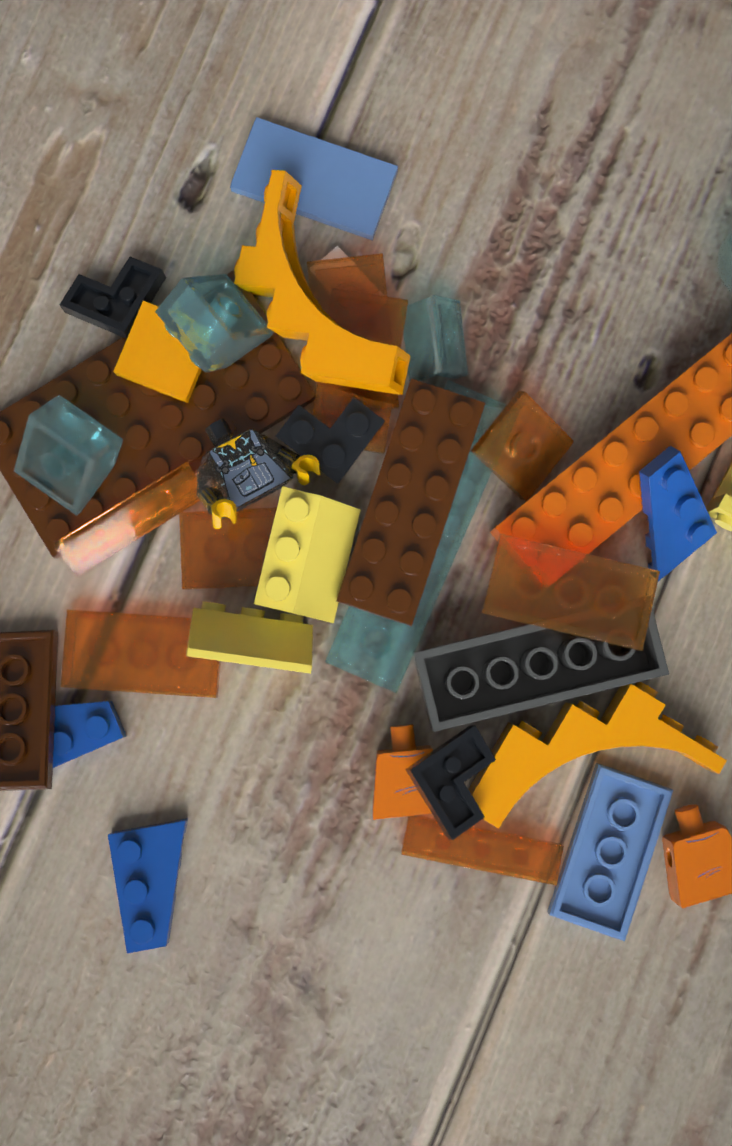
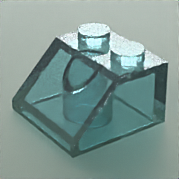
M226 274L182 278L155 311L165 323L166 330L180 341L189 352L191 361L205 373L227 368L270 338L274 333L267 328V323Z
M58 395L29 415L14 472L69 511L78 515L113 469L123 439Z

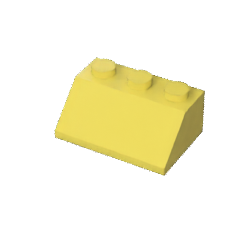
M282 486L254 604L334 623L339 604L337 598L346 574L361 509L321 495Z
M202 601L201 609L193 608L186 656L311 674L313 625L303 624L304 616L281 613L280 620L264 618V610L245 607L241 608V614L225 612L226 605Z

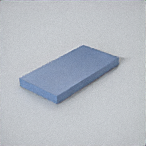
M256 117L230 188L234 193L265 203L264 191L267 184H269L271 171H287L302 185L296 211L297 215L373 241L398 173V166Z
M599 763L595 764L547 911L550 916L625 941L673 789Z

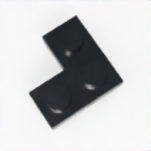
M130 256L111 287L78 274L59 305L65 313L127 339L142 302H152L166 276L162 269Z
M353 397L331 428L298 405L276 437L301 456H315L319 461L320 471L339 484L383 426L385 420L355 397Z
M475 725L468 726L405 769L445 836L450 840H454L485 818L464 782L496 759Z

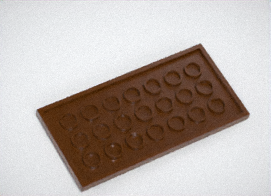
M234 270L168 309L171 312L215 328L217 331L188 403L117 376L113 371L127 340L122 337L0 411V471L53 558L58 559L206 468L203 466L205 461L208 460L214 463L210 456L211 450L244 434L242 437L246 440L250 436L248 432L250 430L255 431L258 436L291 416L298 405L304 408L317 400L316 394L301 373L279 335L267 328V316L252 292L245 291L234 284ZM224 419L231 432L217 439L209 425ZM239 439L236 444L243 443L245 440ZM230 447L223 448V453L227 454V449ZM215 449V452L222 453L221 449Z

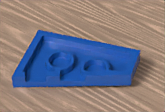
M669 446L639 471L643 513L648 515L649 533L645 534L646 547L651 549L652 562L648 563L649 575L657 581H660L717 533L681 451L672 446Z
M113 701L55 706L53 768L127 736Z
M188 818L120 830L108 834L127 953L166 947L169 943L176 900L175 892L178 873L181 867L182 847Z

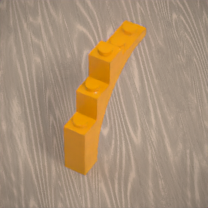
M272 170L269 184H267L264 191L265 204L261 222L256 228V247L242 245L240 257L234 267V284L245 291L252 292L253 295L273 298L267 309L268 329L283 338L307 341V345L303 347L300 357L301 373L316 382L402 395L411 356L398 346L370 341L350 333L339 326L322 308L305 279L295 242L294 221L302 185L287 171Z
M636 682L635 685L628 684L619 687L600 720L597 719L600 712L580 700L576 706L565 702L543 741L538 740L542 732L524 721H521L518 727L508 722L491 750L496 760L478 772L468 790L484 814L485 818L483 819L499 829L513 806L528 789L559 766L583 755L618 747L645 746L677 751L706 770L720 774L727 760L716 754L719 747L707 739L697 735L693 740L681 733L684 726L666 715H662L661 719H658L666 704L655 698L658 694L656 690L642 682Z

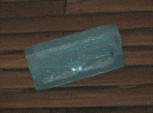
M433 295L403 307L401 313L405 350L411 356L408 366L409 381L411 378L422 381L434 376L455 379L467 376L468 368L460 300Z

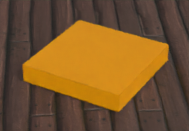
M143 301L113 372L119 377L188 403L217 331L215 328Z

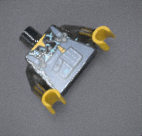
M223 418L205 429L214 448L207 451L200 461L201 465L197 469L196 495L208 513L212 515L213 527L220 529L222 528L221 518L222 520L230 518L233 524L237 523V512L282 489V486L285 487L294 478L292 474L297 473L298 482L301 485H308L310 483L308 471L320 475L319 461L313 455L300 456L268 436L260 435L255 429H250L235 437L227 421Z

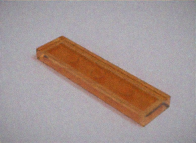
M185 462L55 542V550L73 572L79 576L204 499L203 492L206 488L189 463Z
M415 815L407 817L401 855L557 886L564 846L560 843L474 826L454 840L447 839L436 819Z

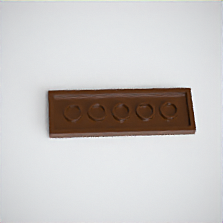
M411 378L337 602L412 626L485 402Z

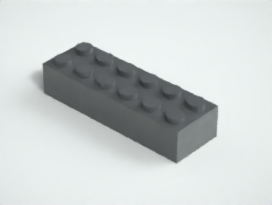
M649 596L630 599L412 653L430 727L433 732L669 675Z

